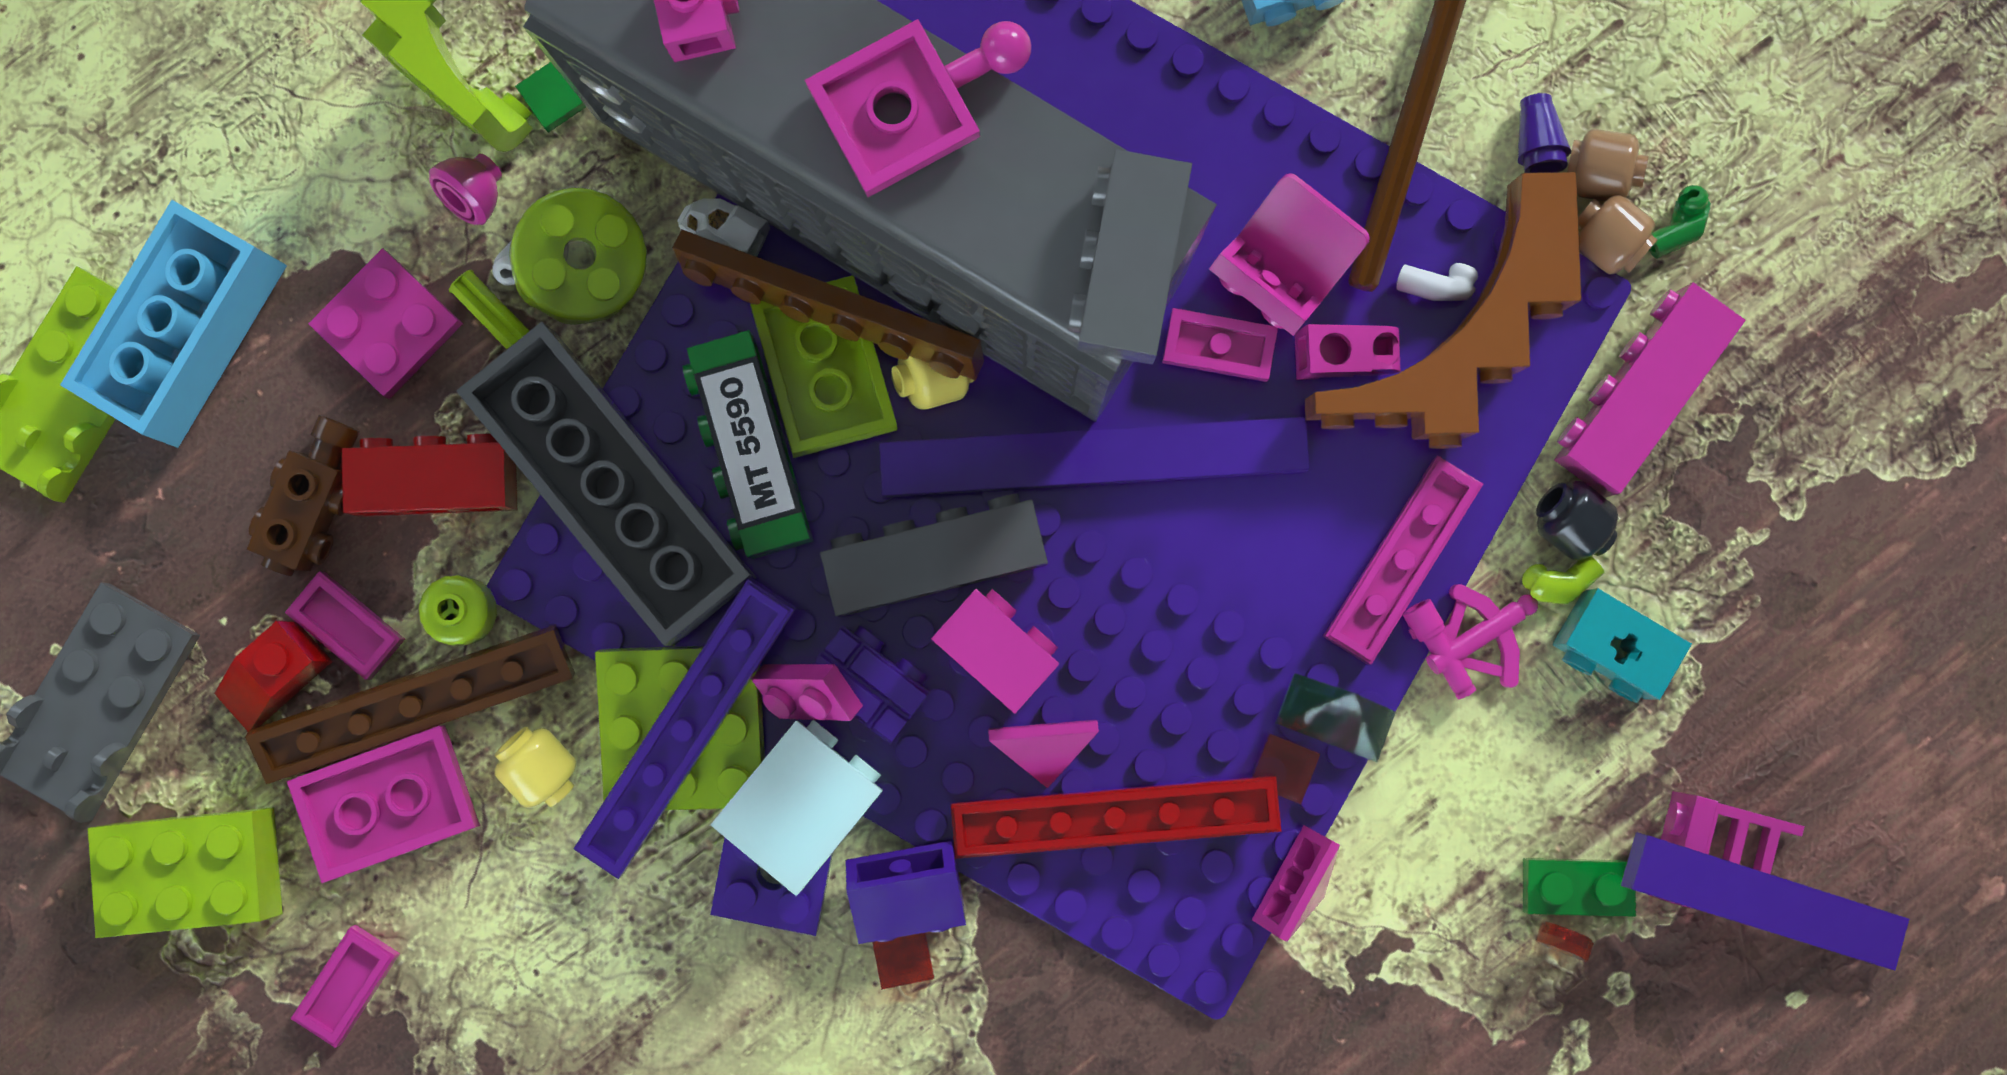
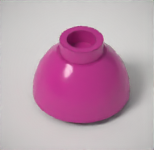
M479 153L474 159L466 157L449 158L437 163L429 170V182L433 191L441 202L457 217L469 224L484 225L492 216L498 198L496 182L502 177V173L489 157Z

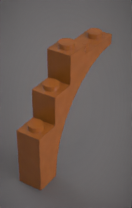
M1576 172L1522 173L1508 184L1505 228L1495 266L1478 301L1453 334L1423 360L1396 375L1359 387L1313 393L1305 399L1306 420H1321L1322 429L1353 428L1354 419H1375L1376 428H1400L1408 426V418H1411L1412 440L1429 439V448L1435 449L1462 447V439L1479 433L1477 375H1480V383L1484 384L1512 382L1513 374L1530 367L1528 311H1530L1531 319L1559 318L1563 316V310L1581 301Z

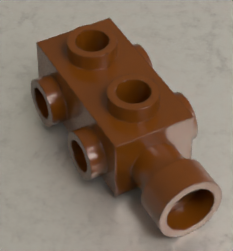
M318 415L310 434L315 439L308 455L289 450L286 458H282L276 464L270 477V486L273 488L266 505L255 513L249 526V535L252 537L247 550L264 557L261 563L262 566L277 573L292 576L295 570L311 571L314 563L321 565L326 560L333 545V536L327 534L334 515L342 516L344 514L342 469L339 468L342 461V448H353L359 435V430ZM305 477H307L309 489L305 494L300 495V488ZM285 526L288 531V538L285 543L280 545L277 542Z

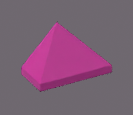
M1097 720L988 729L989 741L1046 788L1056 780L1099 732Z
M1303 825L1252 921L1278 938L1288 942L1324 899L1340 845Z

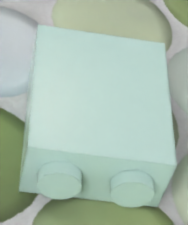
M812 720L808 727H805L799 721H795L711 823L715 830L795 896L804 889L883 791L875 784L881 774L857 755L850 762L832 749L839 740L815 720Z

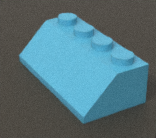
M171 200L60 385L138 433L178 448L287 265Z

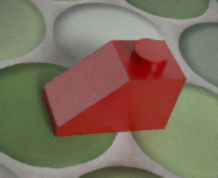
M275 621L234 658L214 694L246 731L249 732L251 729L260 727L333 661L297 622Z

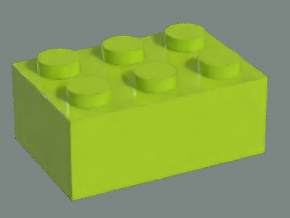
M274 807L114 823L88 828L95 938L261 922L283 914Z

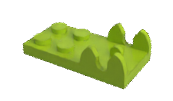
M78 266L75 267L10 375H0V469L39 491L47 498L65 503L115 421L114 417L60 385L118 290L116 287Z

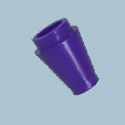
M1537 93L1523 98L1520 101L1518 163L1524 166L1525 173H1559L1568 166L1567 157L1571 154V148L1553 104L1552 96L1547 93Z

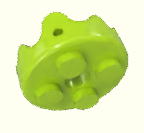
M567 188L553 191L539 198L524 212L516 225L511 239L509 258L516 289L529 306L542 311L561 323L578 325L607 320L627 305L642 283L646 270L647 249L638 223L621 203L607 194L592 189ZM572 241L587 243L594 252L593 264L581 270L571 267L564 258L565 246Z

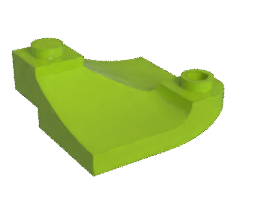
M436 0L360 1L376 18L362 36L399 72L472 132L478 133L493 148L502 152L514 150L533 130V127L527 122L532 113L510 93L507 92L500 99L487 87L478 90L468 85L449 53L439 30L446 20L433 6Z

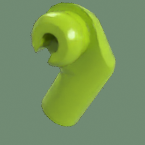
M1592 556L1587 559L1578 560L1566 572L1548 571L1543 564H1534L1524 572L1522 584L1527 590H1530V596L1539 602L1568 604L1579 597L1605 571Z

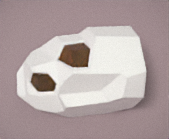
M703 198L693 202L684 208L677 220L680 230L683 229L756 257L770 230L767 220L722 199Z

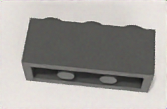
M1115 149L1112 167L1098 166L1091 205L1104 207L1099 232L1086 230L1079 267L1092 270L1088 295L1074 293L1068 325L1069 332L1080 333L1077 351L1153 365L1158 351L1192 163Z

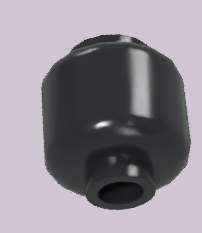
M1574 481L1567 484L1562 482L1552 486L1537 505L1538 533L1572 560H1582L1592 555H1602L1616 541L1617 531L1615 529L1619 519L1617 508L1583 481Z

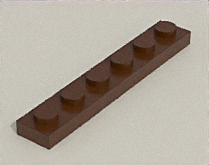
M681 229L672 247L683 274L697 284L708 287L713 283L731 289L735 296L751 304L758 305L761 301L779 307L785 315L796 321L808 323L812 319L828 325L835 334L850 341H858L859 338H863L878 344L881 350L892 357L907 360L909 356L921 359L929 363V366L934 371L949 378L956 379L962 375L976 381L984 364L981 340L683 229Z
M555 624L251 729L245 738L267 785L573 679L575 671Z

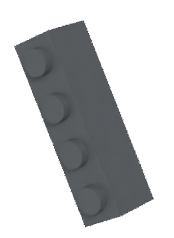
M1018 493L1006 495L987 501L989 507L987 511L968 515L966 507H959L935 514L937 521L935 524L916 528L914 520H907L884 526L883 537L863 541L862 533H854L830 540L832 549L820 552L835 616L843 617L1047 566L1048 561L1032 499L1021 502Z

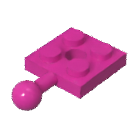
M919 19L805 79V83L867 197H870L979 138L980 130L957 89L984 75L991 69L1002 74H1010L1020 70L1030 58L1031 41L1027 32L1020 25L1009 21L998 22L985 31L981 39L980 48L944 66ZM889 93H898L905 96L911 103V111L908 117L898 124H886L880 121L874 111L876 103L882 96Z

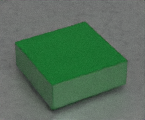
M551 62L515 85L548 133L586 108L585 104Z

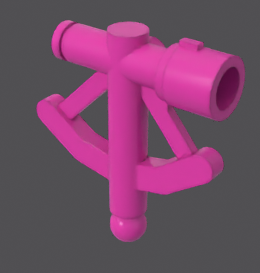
M1462 584L1453 585L1449 589V595L1455 600L1449 623L1445 626L1431 599L1423 600L1404 611L1402 616L1410 628L1408 631L1413 640L1424 641L1431 653L1426 657L1429 667L1435 674L1439 675L1442 673L1458 700L1476 691V687L1472 684V680L1465 668L1500 677L1501 685L1507 688H1513L1518 685L1520 649L1512 627L1525 620L1526 616L1533 615L1537 611L1538 601L1529 594L1521 596L1517 603L1513 601L1499 610L1489 597ZM1468 606L1476 610L1484 620L1457 637L1466 607ZM1496 638L1501 652L1500 666L1467 657Z

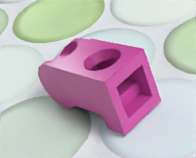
M1306 325L1295 334L1296 380H1315L1324 377H1353L1354 375H1388L1400 372L1399 328L1369 325Z

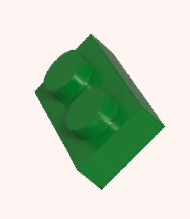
M1523 858V912L1526 914L1636 917V891L1621 886L1628 860Z

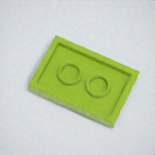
M854 275L826 282L859 295ZM761 301L758 305L750 303L793 458L897 430L896 419L873 342L863 338H859L858 341L844 339L831 331L828 325L812 319L808 323L796 321L785 315L779 307Z

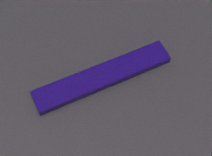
M752 577L747 579L575 845V851L617 879L625 873L797 607Z
M1638 832L1635 833L1621 882L1622 887L1894 971L1897 967L1909 923V918Z

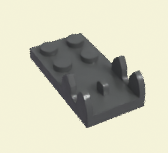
M100 583L37 692L16 702L6 713L8 723L15 728L8 739L0 742V775L64 811L66 816L80 823L92 821L195 646L200 634L112 584Z

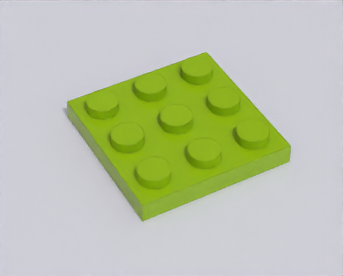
M704 646L600 649L595 652L604 801ZM759 665V667L757 668V670L755 671V673L753 674V676H754V675L756 674V672L760 669V665ZM751 679L666 810L724 809L765 759L762 694Z

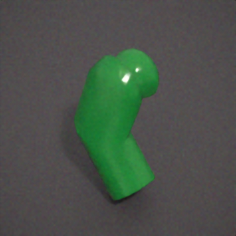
M1690 185L1681 190L1674 206L1670 225L1652 233L1658 239L1649 250L1654 258L1658 259L1701 239L1705 231L1711 206L1708 199L1709 195L1703 187Z

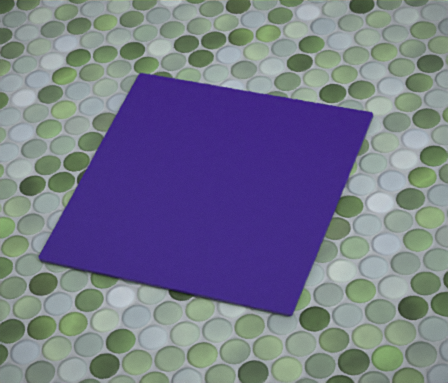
M877 0L912 22L919 19L924 29L966 54L980 48L983 34L993 24L1009 21L1020 25L1030 37V58L1020 70L1010 74H999L1129 152L1192 163L1188 187L1217 205L1185 277L1165 309L1157 356L1153 365L1134 361L1096 422L984 354V364L976 381L974 380V382L969 383V389L963 399L931 409L920 410L910 402L907 396L900 397L895 390L891 371L893 366L898 365V358L888 355L880 349L878 344L873 343L896 419L897 430L793 458L750 303L741 300L732 293L731 289L713 283L708 287L693 282L683 274L678 261L604 385L603 390L735 550L727 526V520L735 518L729 497L720 498L712 473V468L720 466L715 446L706 448L697 421V417L705 415L700 394L691 396L682 366L691 363L687 352L689 347L750 330L758 345L814 542L756 559L746 557L744 549L736 551L757 577L756 581L797 607L761 662L760 668L763 664H813L842 626L854 632L860 624L885 643L880 650L883 656L895 665L903 657L928 676L923 686L931 693L890 745L855 718L851 721L815 720L839 740L832 748L848 762L857 755L881 774L875 784L883 791L863 817L913 846L919 847L952 841L954 849L951 816L952 803L1276 776L1281 832L956 859L958 872L1210 1018L1221 1019L1227 1013L1271 932L1252 921V918L1303 825L1326 836L1429 653L1424 641L1413 640L1408 631L1410 628L1403 616L1399 619L1371 665L1365 664L1324 638L1323 635L1436 456H1440L1483 483L1477 496L1406 608L1407 610L1423 600L1431 599L1444 622L1443 624H1445L1455 604V600L1449 595V589L1456 584L1466 586L1631 293V284L1618 274L1604 272L1579 253L1581 301L1563 310V316L1559 318L1531 319L1530 311H1528L1530 367L1513 374V381L1507 383H1480V375H1477L1479 433L1462 439V447L1435 449L1429 448V439L1412 440L1411 418H1408V426L1400 428H1376L1375 419H1354L1353 428L1322 429L1321 420H1306L1310 470L1308 472L883 498L879 442L1305 417V399L1315 392L1359 387L1398 373L1296 380L1295 335L1292 336L1285 329L1280 328L1277 331L1270 376L1267 382L1162 363L1172 308L1273 326L1263 317L1261 310L1243 296L1228 291L1220 282L1219 277L1210 271L1209 268L1220 253L1240 234L1284 175L1289 173L1297 175L1364 228L1390 146L1131 0ZM1416 162L1379 285L1373 292L1362 291L1350 286L1348 279L1353 266L1352 263L1301 328L1308 324L1399 328L1400 372L1423 360L1450 337L1478 301L1495 266L1505 228L1506 211ZM717 194V196L715 197V199H722L730 204L738 206L737 204L733 203L732 201L728 200L720 194ZM713 211L708 215L709 225L718 230L727 220L728 215ZM769 224L770 230L757 256L758 258L823 282L852 276L846 270ZM1455 263H1462L1475 268L1478 273V278L1473 285L1476 290L1471 297L1464 301H1432L1397 290L1398 277L1404 265L1448 277L1450 267ZM854 276L859 295L921 317ZM1018 493L1021 502L1032 499L1048 561L1047 566L843 617L835 616L820 552L832 549L830 540L854 533H862L863 541L883 537L884 526L907 520H914L916 528L937 523L935 514L959 507H966L968 515L989 510L987 501L1006 495ZM541 494L486 585L491 590L496 604L539 629L556 624L563 643L596 661L595 652L600 649L705 646L736 596L733 597L675 646H664ZM975 589L984 596L991 589L996 591L1017 610L1011 620L1027 633L1035 626L1058 647L1052 654V657L1060 664L1016 714L931 639ZM762 695L765 758L795 721H799L805 727H808L812 720L779 719L766 708ZM1085 720L1098 721L1099 732L1048 788L989 741V728Z

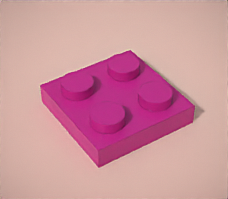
M382 248L308 324L380 394L390 399L463 323L401 263Z

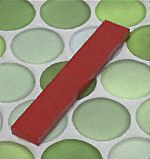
M1276 776L951 804L955 859L1281 832Z

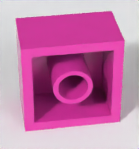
M975 589L931 639L1016 714L1060 664L1052 657V654L1058 647L1035 626L1027 633L1011 620L1017 610L996 591L991 589L984 596Z

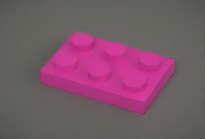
M445 725L434 727L287 781L321 883L334 880L480 826Z

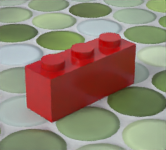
M492 434L467 435V444H446L445 436L413 437V446H393V439L363 438L360 439V448H342L343 513L358 517L518 511L516 464Z

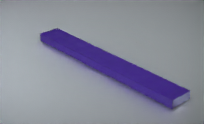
M1306 417L879 442L883 498L1299 473L1310 470Z

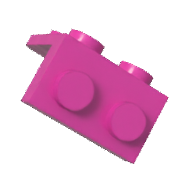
M1289 173L1278 181L1240 234L1220 253L1209 270L1219 277L1220 282L1228 291L1243 296L1260 309L1263 317L1271 325L1285 329L1294 336L1367 246L1370 237L1368 232L1297 175Z

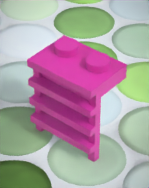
M1673 791L1661 840L1709 854L1718 814L1730 817L1732 820L1722 859L1740 864L1749 824L1763 826L1753 869L1771 874L1781 831L1802 837L1805 826L1724 805L1716 800Z

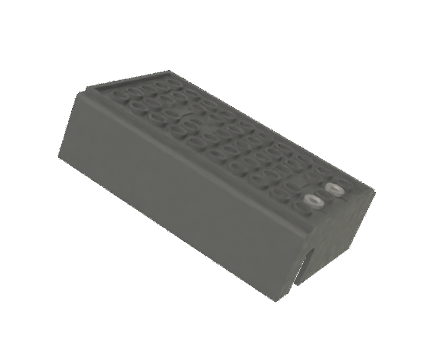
M526 0L524 9L529 18L523 25V28L598 121L738 206L767 220L771 226L926 320L980 339L984 355L1091 420L1097 421L1134 361L1077 351L1080 333L1069 332L1068 325L1074 293L1088 295L1092 270L1079 267L1086 230L1099 232L1104 207L1091 205L1098 166L1111 168L1115 149L1127 150L991 69L984 75L957 89L980 130V137L878 193L867 197L808 90L805 79L912 22L877 0H738L740 12L729 15L736 45L735 49L674 62L663 44L654 0ZM924 29L944 66L966 54ZM889 93L878 100L874 113L883 123L898 124L904 121L910 114L911 103L901 94ZM1189 187L1166 307L1182 283L1217 205Z

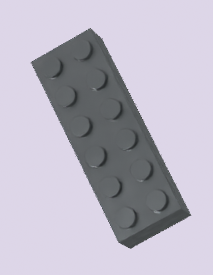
M540 322L456 390L664 646H675L735 597L747 579L751 577L757 579L751 569L564 341L545 323Z

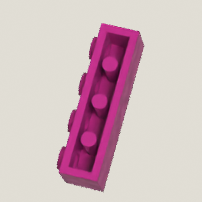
M1694 282L1676 292L1669 289L1659 299L1650 312V315L1656 319L1645 335L1639 331L1626 344L1619 355L1625 363L1614 378L1607 374L1598 383L1588 398L1594 404L1583 420L1578 417L1573 419L1557 441L1563 448L1554 461L1590 485L1605 498L1620 494L1746 321Z

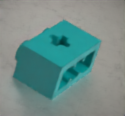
M1596 588L1585 590L1580 595L1552 645L1565 652L1562 660L1566 664L1589 676L1592 675L1594 670L1612 680L1608 687L1610 690L1631 702L1638 703L1640 698L1649 700L1661 699L1692 643ZM1623 639L1620 643V648L1627 652L1624 658H1615L1617 650L1610 646L1612 640Z

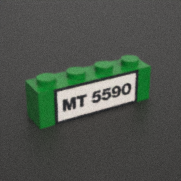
M750 330L687 348L691 363L682 366L691 396L700 394L705 415L698 416L697 421L706 448L715 446L720 466L712 468V473L720 498L729 497L735 518L728 519L727 526L735 550L744 549L746 557L756 559L814 542L755 337Z

